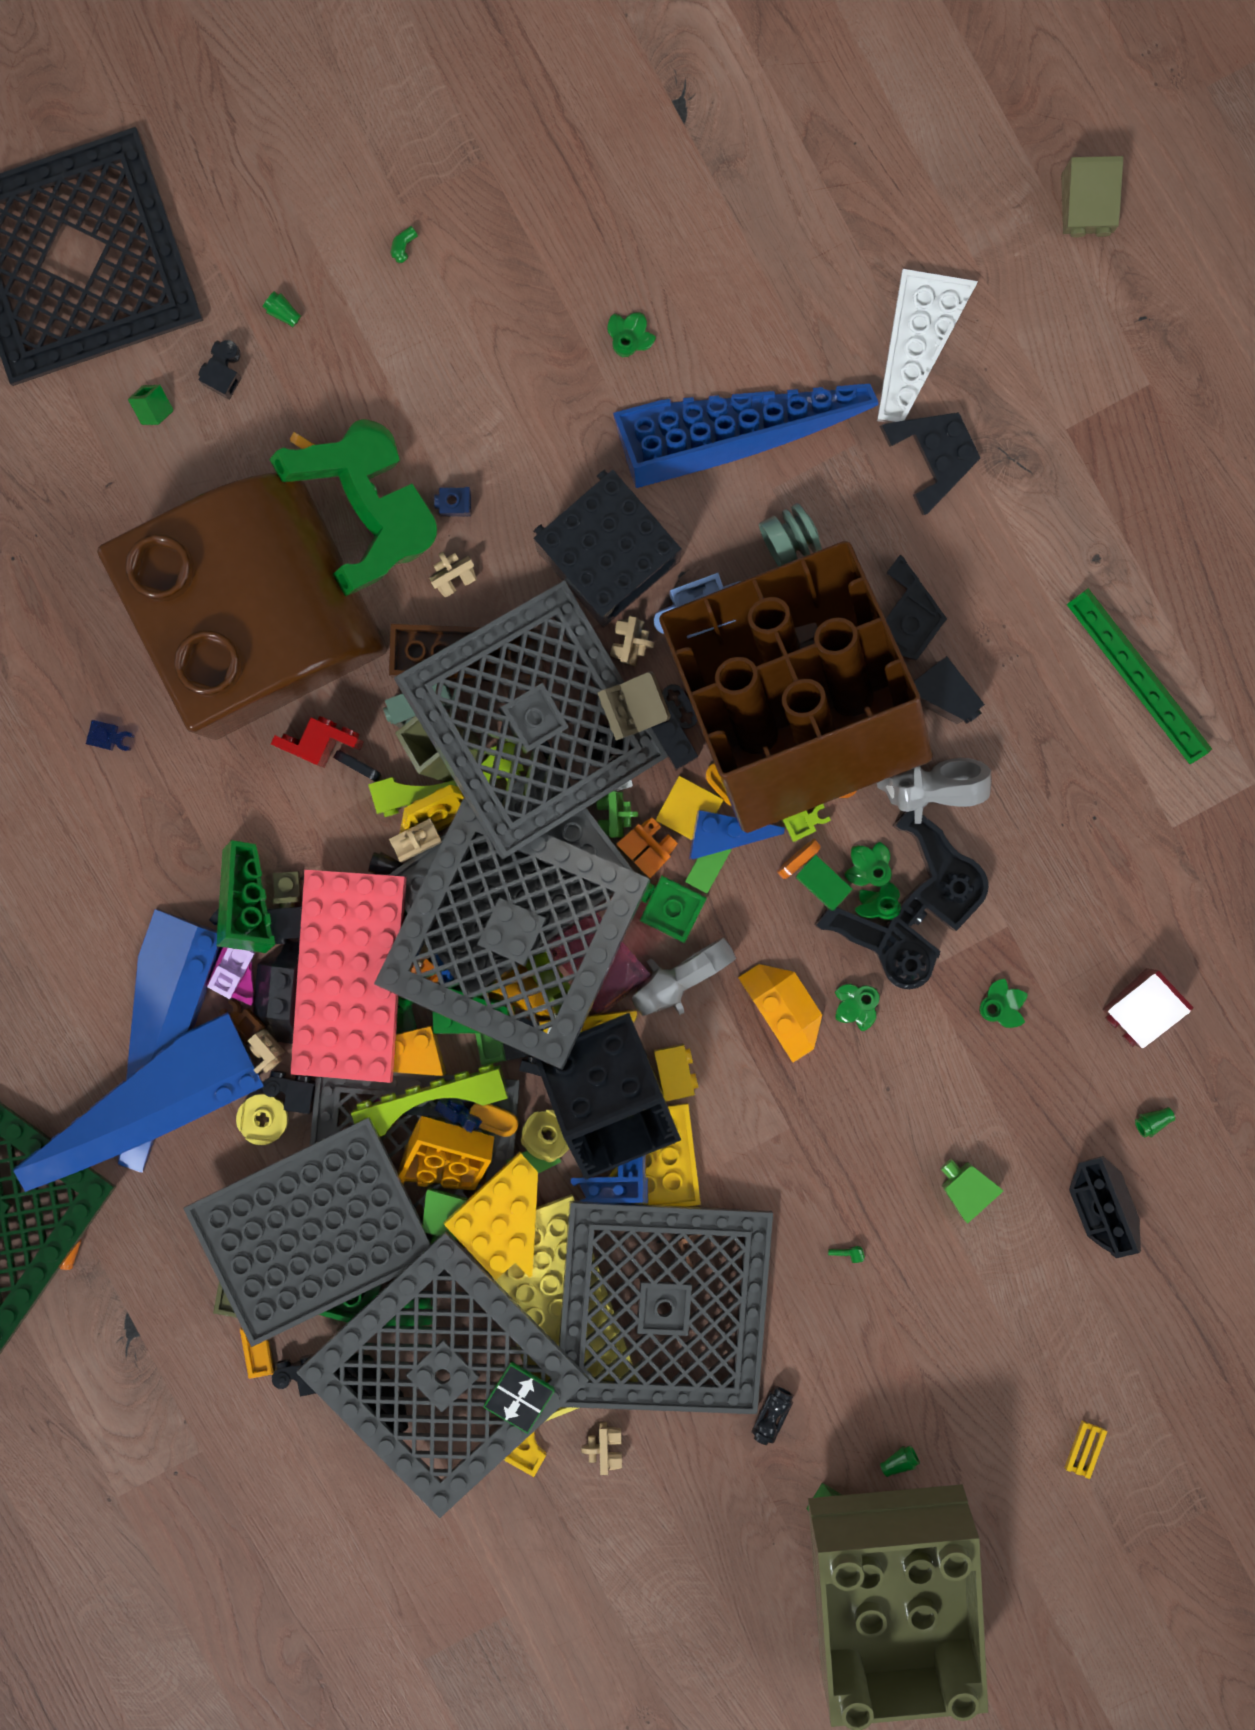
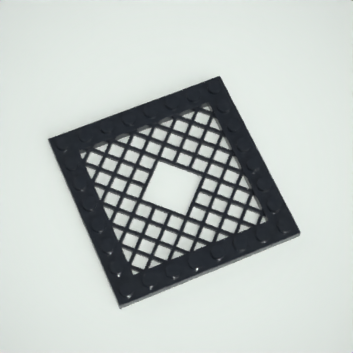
M136 127L0 173V204L7 202L4 210L0 208V213H2L0 216V233L10 237L5 248H0V253H2L0 256V357L10 385L15 386L204 321L145 148ZM122 163L123 168L116 164ZM110 167L121 172L116 184L104 179ZM103 169L100 176H97L92 173ZM86 175L97 180L92 193L81 188ZM125 176L127 177L131 192L120 187ZM79 177L76 185L69 182V180ZM62 183L73 188L68 201L57 196ZM102 183L114 188L108 200L97 196ZM55 185L52 193L44 190ZM78 191L89 196L84 209L73 204ZM118 191L130 196L124 208L113 203ZM38 192L49 197L44 209L33 204ZM31 194L28 201L20 198L22 196ZM54 199L65 204L60 217L49 212ZM94 199L106 204L100 216L89 212ZM14 200L25 205L20 217L9 212ZM133 200L140 216L129 211ZM70 207L81 212L76 225L65 220ZM110 207L122 212L116 224L105 219ZM30 208L41 212L36 225L25 220ZM86 215L98 220L92 232L81 228ZM126 215L138 220L132 232L121 227ZM6 216L18 221L12 233L1 228ZM46 216L57 220L52 233L41 228ZM102 223L114 228L108 240L97 235ZM22 224L34 229L28 241L17 236ZM62 224L106 244L85 289L41 268ZM142 224L148 240L137 235ZM118 231L130 236L125 248L113 243ZM38 232L50 237L44 249L33 244ZM134 239L146 244L141 256L129 251ZM14 240L26 245L20 257L9 252ZM110 247L122 252L117 264L105 259ZM150 247L156 264L145 259ZM30 248L42 253L36 265L25 260ZM126 255L138 260L133 272L121 267ZM7 256L18 261L13 273L1 268ZM103 263L114 268L109 280L97 275ZM142 263L154 268L149 280L137 275ZM23 264L34 269L29 281L17 276ZM119 271L130 276L125 288L113 283ZM158 271L164 287L153 283ZM39 272L50 277L45 289L33 284ZM1 273L10 277L6 287ZM55 279L66 284L61 297L49 292ZM95 279L106 284L101 297L89 291ZM135 279L146 284L141 296L129 291ZM15 280L26 285L21 297L9 292ZM151 286L162 291L157 304L145 299ZM71 287L82 292L77 305L65 300ZM111 287L122 292L117 304L105 299ZM31 288L42 293L37 305L25 300ZM47 295L58 300L53 313L41 308ZM87 295L99 300L93 313L82 308ZM127 295L138 300L133 312L121 307ZM166 296H167V297H168V300H169V303L163 304V302H164V300H165V298H166ZM9 297L18 301L14 311ZM143 302L154 307L138 313ZM63 303L74 308L69 321L57 316ZM103 303L115 308L109 320L98 316ZM23 304L34 309L29 321L18 317ZM39 311L50 316L45 329L34 324ZM79 311L91 316L85 329L74 324ZM119 311L129 315L128 317L115 321ZM55 319L66 324L61 337L49 332ZM95 319L105 323V325L91 329ZM17 321L27 325L23 334H21ZM71 327L82 332L67 337ZM31 328L43 333L37 345L26 340ZM47 336L58 340L43 346ZM25 344L34 349L27 351Z

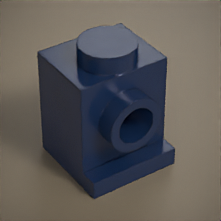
M470 487L439 488V494L434 495L435 509H439L441 516L471 517ZM451 496L457 498L456 503L453 505L447 502Z

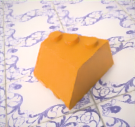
M421 1116L406 1144L398 1169V1175L402 1184L404 1185V1181L418 1182L417 1186L427 1187L428 1183H441L444 1188L475 1190L492 1160L494 1136Z

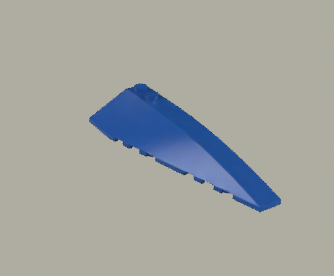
M871 384L837 386L836 390H826L823 387L813 388V392L798 393V389L787 390V394H775V391L733 394L731 398H721L717 395L709 396V400L694 401V397L683 398V402H671V399H665L614 412L613 416L635 487L639 488L733 462L784 445L878 406L879 402Z
M158 909L154 910L138 955L126 1080L133 1076L135 1071L142 1065L145 1066L153 1060L155 1055L162 1049L165 1050L173 1044L177 1037L194 1029L208 990L206 985L223 948L216 946L217 930ZM155 1139L120 1154L118 1165L142 1173Z
M228 1012L181 1034L174 1040L173 1044L165 1050L162 1049L155 1055L153 1060L145 1066L142 1065L135 1071L133 1076L126 1081H122L92 1105L88 1112L83 1116L77 1117L68 1128L56 1134L48 1144L36 1150L16 1166L13 1171L24 1191L40 1187L120 1155L264 1087L259 1073L256 1074L254 1071L256 1067Z

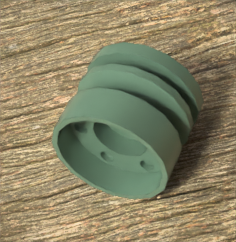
M798 503L791 507L793 516L787 509L782 511L783 524L775 516L758 524L763 540L778 567L797 560L796 551L798 550L803 556L810 554L809 548L813 553L822 550L819 535L812 519Z

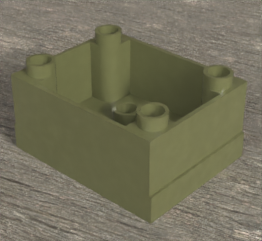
M963 1484L808 1498L820 1666L831 1727L846 1726L851 1730H863L869 1727L871 1723L948 1716L958 1721H967L974 1718L977 1714L988 1713L980 1541Z

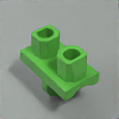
M612 791L597 801L598 810H609V820H598L599 826L609 837L623 838L624 827H631V817H638V812L631 811V802H623V792Z

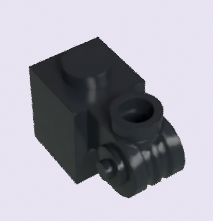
M217 340L211 349L212 358L209 359L208 363L205 362L199 370L198 375L200 377L198 380L203 386L230 400L242 378L236 371L228 367V363L237 362L241 357V351L233 341L225 340L220 342Z
M271 1070L269 1078L263 1082V1093L268 1097H274L282 1091L286 1096L284 1110L310 1114L313 1111L315 1081H311V1076L296 1075V1078L286 1077V1072Z
M314 1354L302 1356L300 1361L291 1363L290 1359L275 1362L276 1370L272 1375L273 1385L278 1389H284L290 1384L291 1380H295L298 1384L300 1397L316 1394L296 1373Z

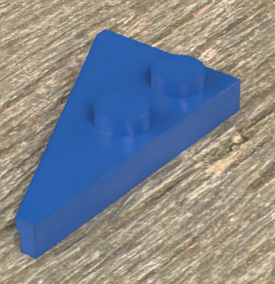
M699 810L697 811L689 859H697L782 835L785 828L768 825L746 833L741 830L735 817Z

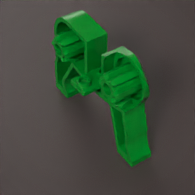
M367 419L358 420L349 427L340 442L312 445L300 450L281 448L269 459L282 482L338 476L353 509L374 535L358 564L347 563L333 573L345 597L378 582L395 565L417 559L431 547L436 539V521L413 483L379 498L375 485L369 481V479L391 470L400 461L392 433L378 422Z

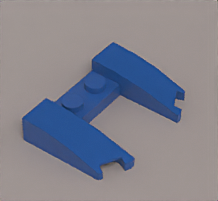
M645 1156L618 1166V1177H595L586 1180L585 1178H571L572 1185L577 1186L580 1184L586 1197L580 1201L648 1204V1178L645 1177Z

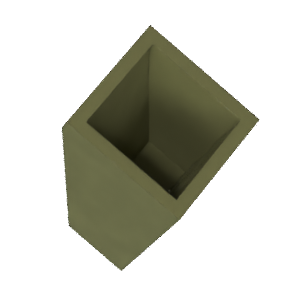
M1123 156L1071 157L1061 174L1063 234H1070L1071 237L1078 238L1086 234L1106 237L1114 233L1119 226Z
M416 716L395 732L418 774L444 782L454 780ZM456 727L462 737L464 729ZM470 731L468 742L479 745L480 740L476 733ZM469 749L474 759L476 760L478 751Z

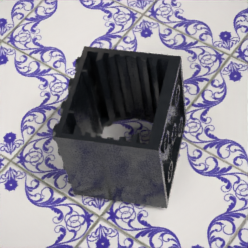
M605 469L597 475L600 481L545 528L540 524L533 531L536 533L533 539L539 555L562 581L565 580L572 593L603 628L680 562L682 550L614 470L607 473Z
M630 1013L580 1032L563 1070L535 1058L563 1138L585 1180L681 1141Z

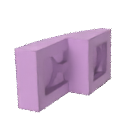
M228 948L207 987L230 999L256 952Z

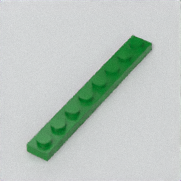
M1087 588L1067 603L1068 608L1189 765L1208 754L1212 750L1211 746L1090 589Z

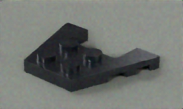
M959 412L886 423L880 426L889 447L913 435L935 480L934 484L913 494L922 515L928 514L980 459V455Z
M899 555L886 574L904 586L907 591L887 616L886 622L901 655L917 660L947 618L910 568L905 558Z

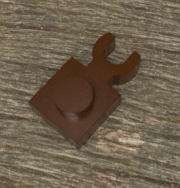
M231 999L228 1002L233 1007L232 1013H229L225 1008L219 1012L221 1015L228 1012L242 1041L246 1045L250 1044L248 1040L266 1026L249 1008L242 1012L240 1003L235 999Z

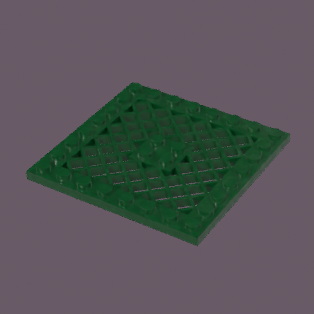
M0 1102V1136L5 1140L0 1141V1145L7 1144L9 1158L0 1159V1163H10L11 1176L1 1178L0 1172V1222L2 1226L0 1237L3 1236L5 1250L0 1251V1255L6 1254L8 1268L0 1269V1274L9 1272L11 1286L1 1287L0 1285V1354L117 1187L94 1169L88 1167L61 1178L60 1180L65 1185L56 1186L55 1181L48 1183V1188L39 1189L37 1187L31 1189V1191L21 1192L20 1182L13 1171L17 1166L16 1160L28 1158L36 1150L48 1144L51 1138L2 1102ZM14 1147L25 1155L16 1157ZM12 1180L14 1194L4 1195L2 1181ZM67 1188L69 1202L59 1204L57 1190ZM50 1191L52 1205L41 1207L39 1193ZM32 1194L34 1208L24 1210L22 1196ZM15 1198L16 1212L7 1213L12 1204L5 1199ZM70 1206L61 1218L60 1208ZM53 1209L55 1223L44 1225L42 1211ZM35 1212L37 1226L27 1228L25 1214ZM18 1215L20 1229L10 1231L8 1217ZM55 1227L50 1236L46 1238L45 1229ZM38 1230L40 1244L30 1246L28 1232ZM21 1233L23 1247L12 1249L10 1235ZM41 1248L32 1260L31 1250ZM23 1251L25 1265L15 1267L13 1253ZM26 1269L20 1279L17 1280L16 1271ZM11 1290L3 1302L2 1292Z

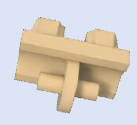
M443 552L439 553L442 561L433 566L437 572L445 567L446 569L429 578L434 589L438 588L444 597H448L456 591L451 579L458 575L465 586L477 580L472 568L474 564L469 556L450 565L459 560L457 555L454 553L446 558Z
M629 616V620H617L616 634L624 635L625 640L624 645L614 643L610 655L627 665L636 666L638 655L644 656L646 648H654V642L648 641L649 631L643 630L645 622Z
M431 819L389 839L401 863L442 843Z
M607 1422L599 1423L600 1444H596V1436L590 1435L588 1436V1444L581 1446V1452L589 1454V1462L591 1463L596 1462V1454L600 1453V1475H608V1470L622 1468V1452H608V1445L621 1444V1428L607 1427Z

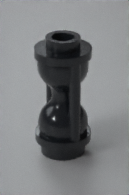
M776 1386L774 1391H770L751 1430L757 1442L763 1445L775 1442L793 1405L792 1399L794 1395L788 1390ZM781 1416L778 1424L776 1425L777 1418Z

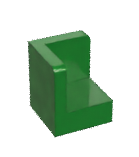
M142 385L128 398L142 425H159L173 412V408L161 385Z

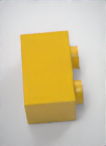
M683 1043L654 1050L665 1100L671 1101L694 1096V1089L699 1087L696 1074H690L688 1064L693 1063L690 1048L685 1049Z

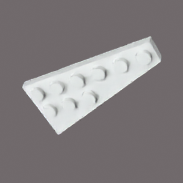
M907 269L902 270L877 421L892 423L905 420L978 281Z

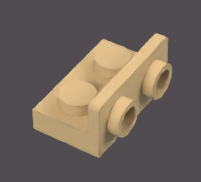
M266 1029L256 1033L248 1040L253 1054L258 1058L262 1057L264 1059L254 1069L256 1074L262 1070L267 1073L282 1061L280 1056L286 1051Z

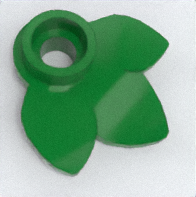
M632 313L626 319L617 314H613L610 317L607 332L613 339L612 347L617 355L629 357L636 351L648 350L654 344L656 336L645 332L647 320L643 313ZM621 342H628L629 345H623Z
M878 842L872 850L865 846H853L851 848V859L855 866L844 873L847 880L857 886H865L871 883L874 886L881 887L888 884L892 877V871L888 865L891 858L889 849L881 842ZM878 869L883 870V875L880 878L874 876L875 871Z
M889 882L882 886L880 892L860 890L861 905L855 908V911L860 916L893 919L900 914L901 905L898 901L900 892L892 883Z
M1006 979L997 980L990 985L988 996L980 1003V1014L985 1020L990 1022L998 1021L1005 1028L1021 1026L1025 1023V1020L1017 1010L1022 1007L1028 994L1019 989H1008ZM990 1004L996 1006V1011L992 1014L988 1012Z
M845 984L840 986L835 991L836 996L842 1001L836 1010V1020L842 1023L856 1021L861 1031L869 1029L877 1018L875 1008L880 1000L877 989L870 985L857 987L853 984ZM869 995L871 1001L864 1002L862 996Z

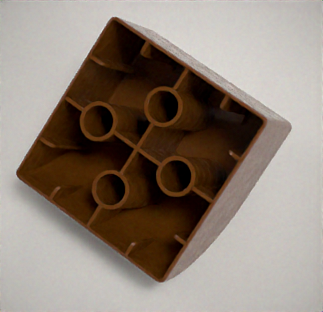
M276 472L236 480L200 494L98 547V556L178 714L189 732L213 740L220 739L362 667L387 652V646L360 592L357 591L345 597L333 575L345 563L302 480L282 482Z
M839 542L660 615L659 622L742 831L746 833L755 831L931 761L933 753L920 694L850 542ZM816 622L818 628L814 638L810 639L815 640V644L801 649L795 628ZM713 627H714V629H712V630H710V631H707V632H704V633H702V634L693 636V637H691V638H687L688 635H691V634H694V633H697V632H700V631H703V630L710 629V628H713Z

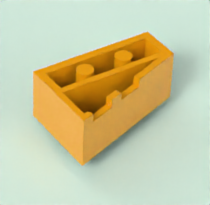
M433 1025L396 1034L393 1072L444 1076L446 1074L437 1034H433Z

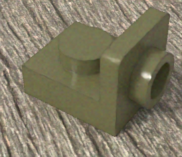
M300 871L273 873V904L279 903L280 908L295 907V902H302Z

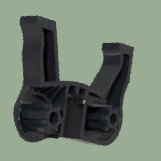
M914 810L904 811L893 827L898 831H905L914 837L929 877L916 886L900 903V914L893 919H889L886 927H883L840 908H836L833 911L827 908L814 924L820 930L837 932L848 941L872 950L877 955L887 979L895 986L909 990L921 987L930 979L936 959H939L941 952L910 926L913 924L919 925L927 915L924 911L926 909L950 929L957 931L984 902L989 888L988 879L982 867L973 859L959 853L950 844L943 830L923 814L921 824H915Z

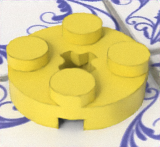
M264 1093L248 1098L239 1107L237 1112L236 1124L239 1131L246 1137L247 1141L256 1145H267L279 1139L288 1126L289 1117L288 1111L284 1110L285 1103L276 1096L268 1097ZM262 1112L266 1113V1117H269V1122H266L264 1126H260V1121L256 1120V1116H260Z
M554 1110L537 1111L527 1119L522 1128L521 1143L531 1155L546 1162H553L569 1150ZM551 1131L553 1140L544 1139L541 1132Z

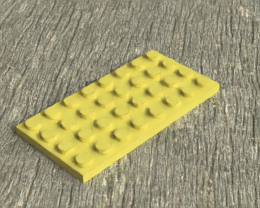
M572 1194L536 1207L533 1276L529 1278L514 1263L495 1280L558 1346L569 1202L575 1201ZM597 1265V1266L595 1267V1269L600 1273L599 1268H598V1265ZM592 1271L590 1287L599 1280ZM604 1284L593 1292L599 1301H602L608 1295ZM590 1296L588 1312L597 1305ZM611 1302L605 1305V1308L611 1314H614ZM600 1310L591 1319L599 1327L608 1319V1316ZM588 1322L586 1338L595 1330ZM614 1323L603 1331L610 1340L620 1332ZM598 1335L589 1344L597 1352L606 1342ZM623 1338L615 1344L621 1353L627 1349ZM586 1347L584 1363L593 1356ZM611 1348L601 1356L607 1365L618 1357ZM520 1354L521 1359H522V1362H523V1356H524V1354ZM528 1355L527 1365H537ZM628 1356L626 1359L632 1364L630 1356ZM597 1360L587 1370L596 1377L605 1368ZM623 1361L613 1369L619 1378L630 1370ZM530 1372L541 1379V1372ZM545 1373V1382H547L550 1377ZM608 1374L602 1379L606 1381H615V1379L610 1374ZM634 1374L627 1381L638 1382V1379ZM560 1407L546 1421L578 1408Z

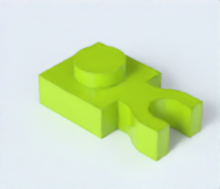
M823 804L816 806L810 814L806 810L782 820L792 842L816 832L815 824H825L831 821L829 816L820 819L817 815L819 810L825 808Z

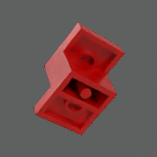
M319 716L318 720L310 718L301 740L283 733L282 737L274 735L271 745L325 768L337 741L359 751L364 741L358 739L359 733L344 726L340 731L335 728L337 723Z

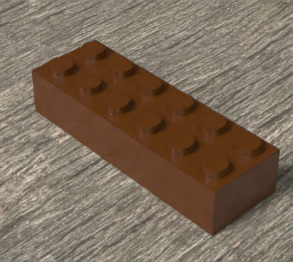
M391 624L389 676L392 678L396 677L482 627ZM538 629L529 630L531 632L540 634V630ZM521 636L509 643L519 646ZM527 637L525 648L536 651L538 640ZM545 642L542 650L543 654H545ZM500 648L488 655L498 658ZM506 649L504 660L515 663L517 652ZM523 654L521 665L532 668L534 657ZM541 659L538 670L544 672L545 661ZM479 660L467 667L477 670ZM485 661L483 672L494 675L497 664ZM503 666L500 677L512 680L514 670ZM458 672L446 678V680H457ZM520 672L518 683H529L530 674ZM464 673L463 681H475L476 676ZM537 677L535 683L544 684V679ZM481 679V681L492 682L486 679Z

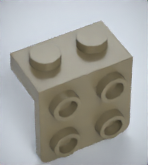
M647 672L620 685L597 692L601 706L609 721L610 729L616 740L634 735L670 719L669 710L653 672Z

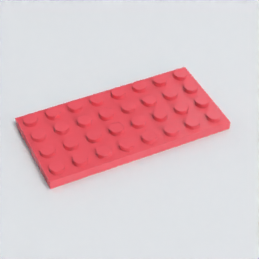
M320 870L304 871L291 1074L393 1082L399 996L376 986L374 982L404 922L407 877Z

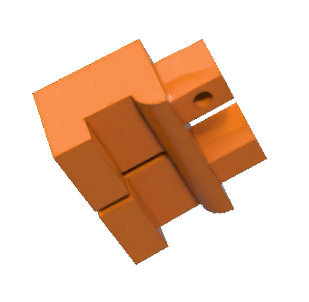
M653 818L648 819L642 825L638 824L616 844L631 860L648 845L650 846L634 862L649 878L671 857L669 854L678 844L669 834L659 844L654 840L652 835L661 826Z

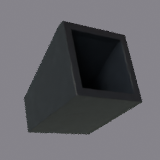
M947 656L914 681L920 694L922 706L956 724L963 721L967 724L982 714L980 708L985 704Z

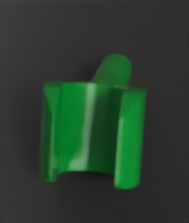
M854 1246L845 1250L828 1249V1255L850 1256L852 1263L863 1262L865 1258L863 1249L860 1246Z

